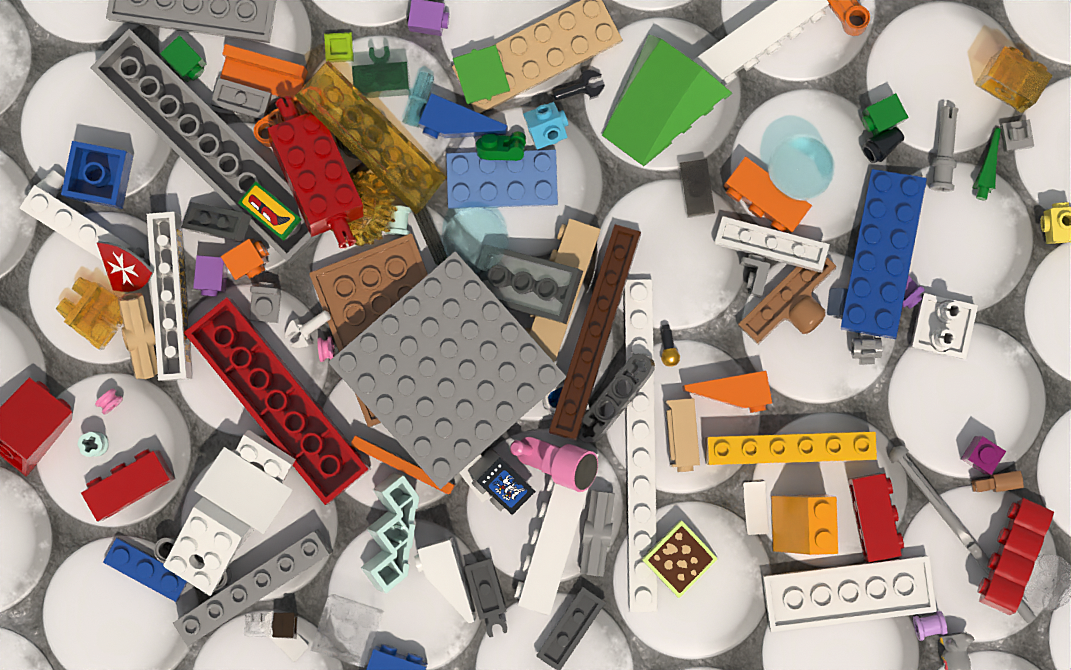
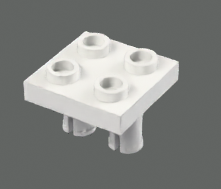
M923 293L910 347L965 360L968 354L978 305Z

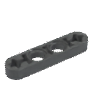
M638 353L626 362L585 414L578 435L581 441L586 443L599 441L647 382L655 370L654 360L649 355ZM637 360H645L646 363L644 364V366L647 368V370L645 372L639 371L634 376L635 378L639 379L638 382H636L635 379L631 376L626 375L627 372H629L630 374H634L635 371L638 369V366L636 364ZM621 380H627L631 385L629 394L625 396L621 395L617 389ZM606 401L611 402L614 407V412L610 417L603 416L600 410L601 405ZM597 419L605 422L604 425L602 423L596 424L593 429L596 433L595 436H586V425L592 426Z

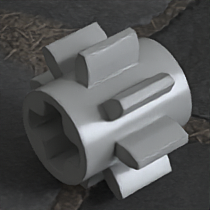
M858 333V338H852L851 340L852 358L859 359V365L875 364V358L882 357L881 338Z

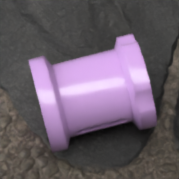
M937 611L935 615L923 618L913 616V625L919 641H923L925 637L931 635H947V625L942 611Z

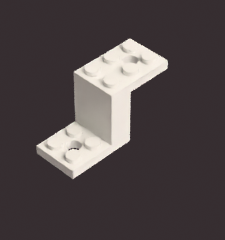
M250 430L243 435L235 451L236 455L254 465V462L260 463L264 467L265 473L281 483L286 479L296 460ZM202 497L193 507L163 566L211 596L236 551L255 529L205 497ZM194 554L201 556L204 563L198 562Z

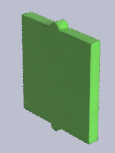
M496 45L480 50L472 49L471 53L453 58L467 105L484 99L490 101L493 96L510 91Z

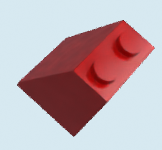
M29 377L0 407V456L27 477L72 421L73 411H71V406L64 399L58 398L57 400L52 396L49 388L40 381L35 382Z

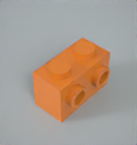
M254 238L246 240L220 256L235 280L241 279L246 275L249 279L266 270L263 265L269 262L266 258L269 252L261 240L256 242Z

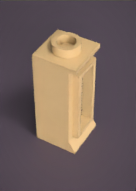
M694 398L667 400L665 403L670 409L666 410L670 460H674V464H670V467H677V472L694 471L693 466L700 465Z

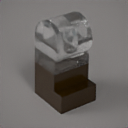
M286 612L245 613L244 636L297 639L298 614Z

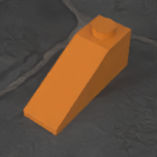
M767 371L682 386L684 392L742 409L749 408L750 413L766 410V404H772Z

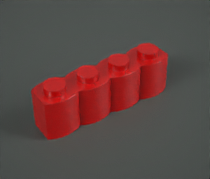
M1025 498L1011 504L1007 513V517L1010 518L1008 527L1002 528L997 542L1000 543L998 553L993 552L988 561L987 567L990 568L988 578L984 577L978 587L977 592L981 594L979 602L1007 615L1016 613L1024 595L1025 587L1032 574L1035 561L1042 548L1045 535L1051 524L1054 511Z

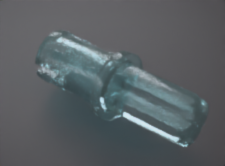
M426 72L419 73L413 93L408 96L410 102L402 121L404 124L419 128L418 123L428 102L427 100L434 81V76Z

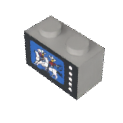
M492 448L468 471L474 478L471 482L472 485L482 494L487 491L492 496L489 499L490 502L500 511L505 508L511 515L536 492Z

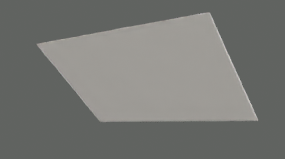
M224 447L194 491L264 535L293 490Z

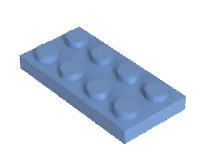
M556 150L525 151L524 157L518 161L484 160L479 158L476 152L446 153L448 209L558 206Z

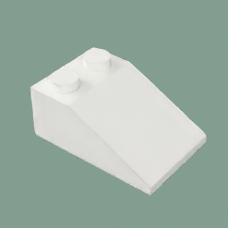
M453 537L421 546L417 550L418 554L414 556L418 571H424L425 577L468 623L475 622L476 613Z

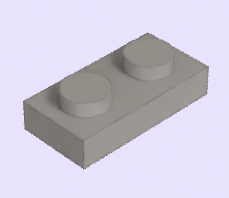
M218 78L210 104L261 120L267 114L272 94Z

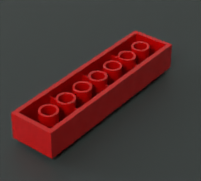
M226 297L183 332L280 450L296 459L293 467L324 505L331 503L371 470V467L357 450L351 446L348 439L233 299Z

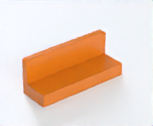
M225 44L222 55L225 57V63L220 76L221 79L269 92L274 96L284 99L285 96L293 98L302 92L308 73L305 66Z

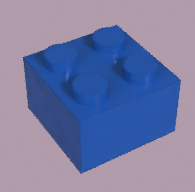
M72 141L61 195L72 200L123 209L134 156L124 150Z

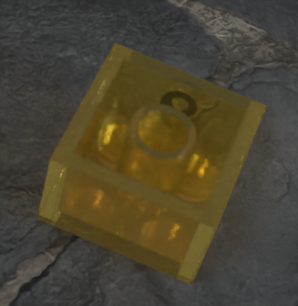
M1004 46L991 57L975 85L1022 113L1036 104L1053 75L1047 72L1048 69L1043 64L1036 61L1031 62L1024 58V54L1020 50Z

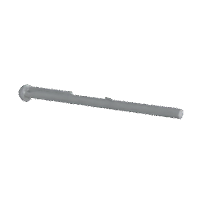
M904 446L894 447L889 455L891 463L897 461L902 465L904 471L989 575L990 568L987 567L988 556L915 465L908 459L906 453L909 450ZM1021 600L1017 611L1026 623H1030L1036 616L1025 602Z

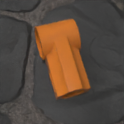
M827 0L829 2L828 6L841 21L843 29L848 35L858 36L866 30L870 21V13L857 0ZM851 16H859L863 24L855 26L850 22L849 18Z

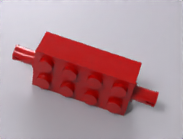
M285 96V103L280 98L275 104L284 122L267 128L269 143L311 237L332 229L339 248H347L345 244L347 242L350 247L356 243V239L348 223L363 217V203L321 110L317 109L299 116L291 96Z

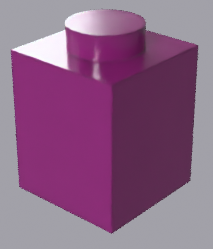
M975 436L961 457V460L983 474L992 475L1006 451L983 436Z

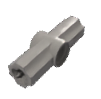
M591 490L588 517L584 522L582 544L584 545L580 567L581 574L602 577L604 575L607 547H610L613 523H611L615 493Z

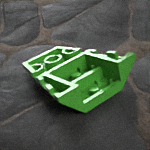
M649 34L602 136L644 167L671 145V141L680 133L684 134L692 127L691 124L702 115L706 116L714 109V105L723 98H728L733 93L703 67L663 39Z

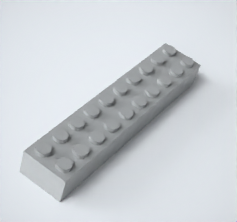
M130 29L90 67L235 211L252 216L249 225L287 262L292 264L321 235L318 234L311 237L288 184ZM255 181L302 219L284 241L238 203Z

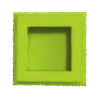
M352 32L324 34L327 63L354 61Z

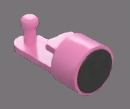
M526 437L521 441L515 440L510 446L511 453L516 455L521 463L542 470V472L551 475L556 484L577 492L587 490L596 477L598 470L597 455L572 444L559 447L533 437Z

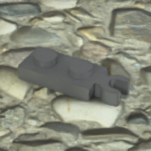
M491 558L465 565L464 568L479 620L488 618L486 627L488 636L493 637L492 626L495 624L501 625L503 633H507V624L499 616V614L506 613V608Z

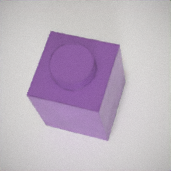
M411 0L408 20L409 31L442 36L443 28L448 29L450 12H446L444 3Z
M196 255L193 288L201 291V296L218 297V292L226 293L228 268L221 257Z

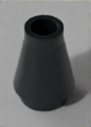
M894 127L891 130L866 139L865 144L862 145V151L871 163L882 162L899 143L904 141V135L899 128Z

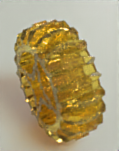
M358 171L357 174L349 173L363 203V208L367 212L363 211L362 218L349 222L348 225L356 239L355 245L374 244V239H383L382 231L390 232L387 225L389 222H395V219L391 217V213L398 211L391 204L397 199L395 196L390 195L393 189L386 185V181L383 178L377 177L376 174Z

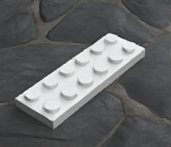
M929 556L763 576L770 632L937 612Z

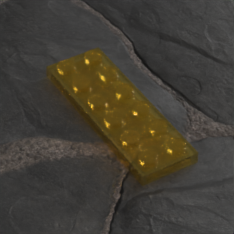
M329 61L324 63L295 95L311 113L415 214L424 208L447 178Z

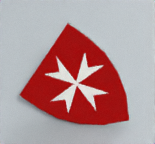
M97 242L113 291L133 292L141 289L150 281L154 271L150 268V260L143 258L145 253L141 248L130 251L117 244Z

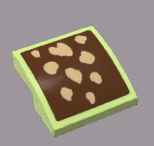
M680 520L641 560L680 598L717 560V557Z

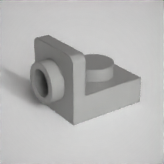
M749 254L748 258L743 257L740 265L756 269L755 272H750L746 288L751 289L750 296L760 298L763 296L770 263L764 262V257Z
M258 282V287L250 286V292L252 293L250 321L279 322L281 290L274 288V283Z

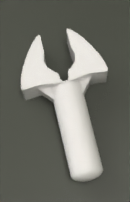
M324 310L305 324H301L298 318L292 320L286 329L284 338L291 336L295 332H301L298 342L293 343L290 347L303 348L314 344L310 339V334L331 319L330 313Z

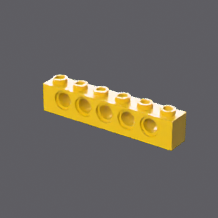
M876 432L705 437L706 465L877 460Z

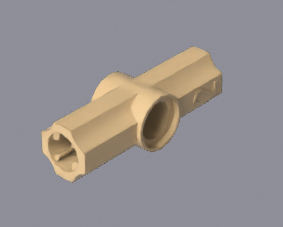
M142 293L126 294L118 298V305L124 325L122 327V336L126 349L130 353L134 376L136 379L152 378L158 374L157 357L154 350V345H156L154 330L151 322L148 321Z

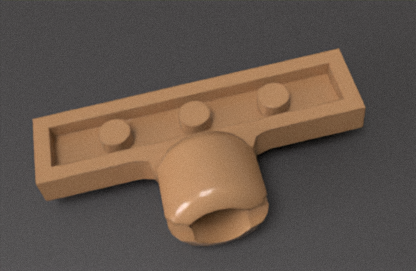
M827 257L822 273L797 266L738 326L757 345L785 320L790 321L802 334L810 333L823 321L826 313L825 309L812 297V292L836 269V265Z

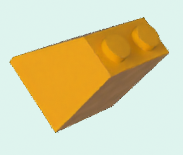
M827 494L771 496L773 551L807 555L838 554L837 497Z

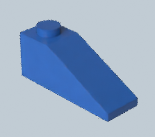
M432 93L418 123L420 128L423 129L422 133L433 139H438V136L443 138L483 136L486 134L506 135L508 131V125Z

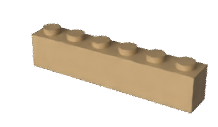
M570 218L567 225L562 223L557 239L562 240L559 250L553 249L549 260L583 271L567 325L530 315V317L535 318L532 328L526 327L525 329L554 363L601 231L599 228Z

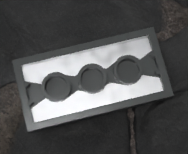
M484 243L481 245L473 270L504 307L566 325L583 271L578 268Z

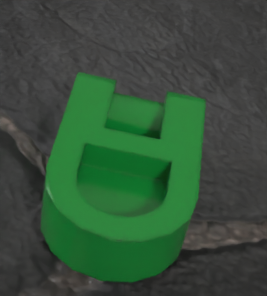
M519 131L512 133L511 136L483 135L476 142L477 156L484 160H521L524 157L526 135Z

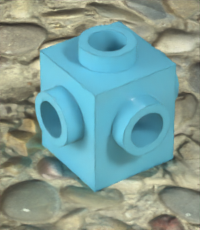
M554 102L540 105L534 110L523 113L536 149L556 144L568 138L565 127L569 126L568 120L563 110L558 112Z

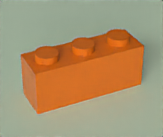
M746 156L723 186L727 189L726 194L737 202L742 200L748 204V210L758 218L764 216L772 222L770 226L774 230L789 234L795 230L812 207L810 203Z

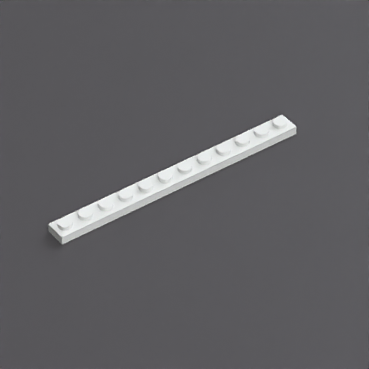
M652 279L627 280L624 288L625 361L627 362L633 355L638 353L647 354L654 360ZM637 360L636 364L638 366V369L635 371L634 374H630L629 372H627L626 375L631 376L635 379L636 382H638L639 379L635 378L634 376L639 371L645 372L647 370V368L644 366L646 361ZM653 372L626 407L630 612H658L657 575L641 560L657 544ZM626 380V395H627V394H629V392H630V390H631V385H630V383Z

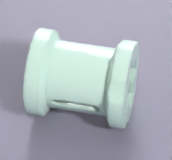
M394 205L387 206V211L390 214L385 234L396 236L410 234V231L407 230L408 215L412 212V208Z
M88 432L81 435L77 445L84 456L97 457L103 455L108 450L109 442L103 433ZM89 440H95L98 448L92 449V446L88 444Z

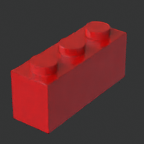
M146 449L134 456L136 461L126 466L125 463H122L110 470L111 476L104 480L100 476L86 484L88 489L81 492L97 522L104 521L175 479L159 450L150 452L149 449Z
M885 473L848 479L864 561L873 562L902 556L900 549H904V541L901 532L897 533L895 522L899 520L896 506L891 505L889 495L893 494L891 479L886 478Z

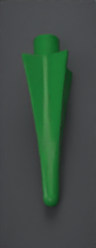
M995 128L987 155L972 187L973 189H978L976 195L978 200L986 201L988 193L996 189V165L1001 133L1000 128Z

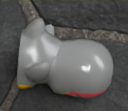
M959 632L940 636V642L945 647L941 656L945 670H971V661L967 653L968 646L971 642L975 641L971 634Z

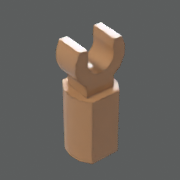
M1017 470L992 474L990 478L973 480L971 484L973 492L989 490L1001 492L1023 488V477L1021 471Z

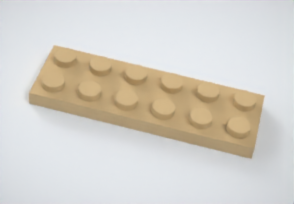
M580 0L494 44L497 47L510 91L493 96L490 101L484 99L471 103L474 111L483 114L621 43L623 39L603 1ZM453 65L452 69L459 80L455 65Z

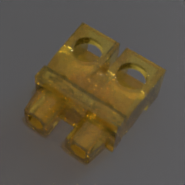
M79 277L71 289L80 294L82 298L77 304L68 298H64L56 310L65 318L64 323L90 341L97 349L104 350L118 331L104 319L106 318L110 323L121 327L123 324L118 305V298L120 297L100 283L91 282Z

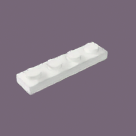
M36 185L33 186L20 206L21 210L101 260L102 257L97 246L98 241L117 244L126 249H129L131 246Z
M722 216L715 239V245L820 273L823 272L830 244L724 216Z

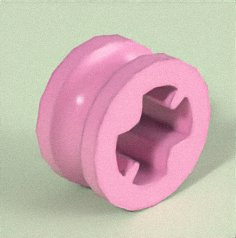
M332 336L328 337L327 340L318 338L320 362H325L327 358L331 360L335 357Z
M114 388L103 394L95 403L96 407H102L104 415L111 412L123 400L121 396H116Z

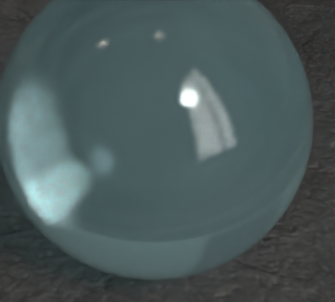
M806 134L792 135L782 140L773 149L768 162V174L774 188L786 198L796 201H807L821 195L831 184L835 173L834 158L828 146L817 137Z
M471 207L461 210L450 219L444 231L443 245L448 257L456 251L474 273H481L490 270L501 261L504 256V250H508L509 234L505 223L496 213L482 207Z

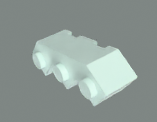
M392 473L372 489L388 512L366 528L382 551L361 567L374 587L384 593H388L408 576L410 548H412L415 530V511L418 509L419 496L405 476L397 473Z

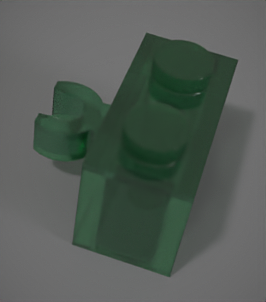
M384 46L385 53L381 58L376 57L374 48L370 47L369 57L374 64L352 66L354 95L357 99L411 95L408 63H387L390 59L388 46Z

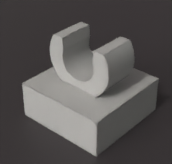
M1030 119L1000 125L1004 152L1034 147Z

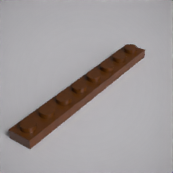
M614 225L549 429L550 434L577 441L639 244L641 231Z

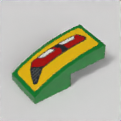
M256 181L238 202L283 241L302 220Z

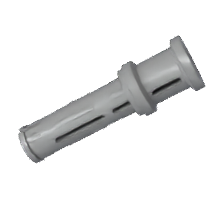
M944 106L940 110L937 157L932 161L934 175L933 183H930L929 189L950 192L954 191L955 185L952 184L953 169L957 166L956 160L953 159L958 108L952 107V110H950V106Z

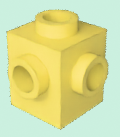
M1069 202L1054 203L1052 208L1044 211V216H1041V230L1045 232L1046 244L1071 243V207H1069Z

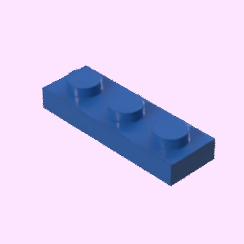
M119 537L115 539L103 561L108 566L174 602L179 600L188 583L163 566L164 563L160 562L156 557Z

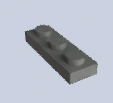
M190 202L181 228L191 232L243 243L252 216L243 212Z
M582 586L536 657L555 670H561L606 601Z

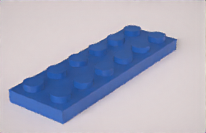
M871 170L841 330L897 339L927 178Z

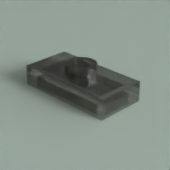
M707 159L679 163L687 218L715 214Z

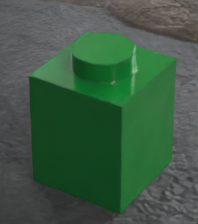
M180 35L160 53L165 61L186 82L194 81L204 72L203 67L207 65Z
M896 93L867 107L862 112L863 125L868 132L872 131L874 136L903 123L909 118Z

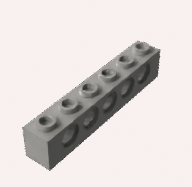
M317 529L173 622V625L188 647L333 551Z

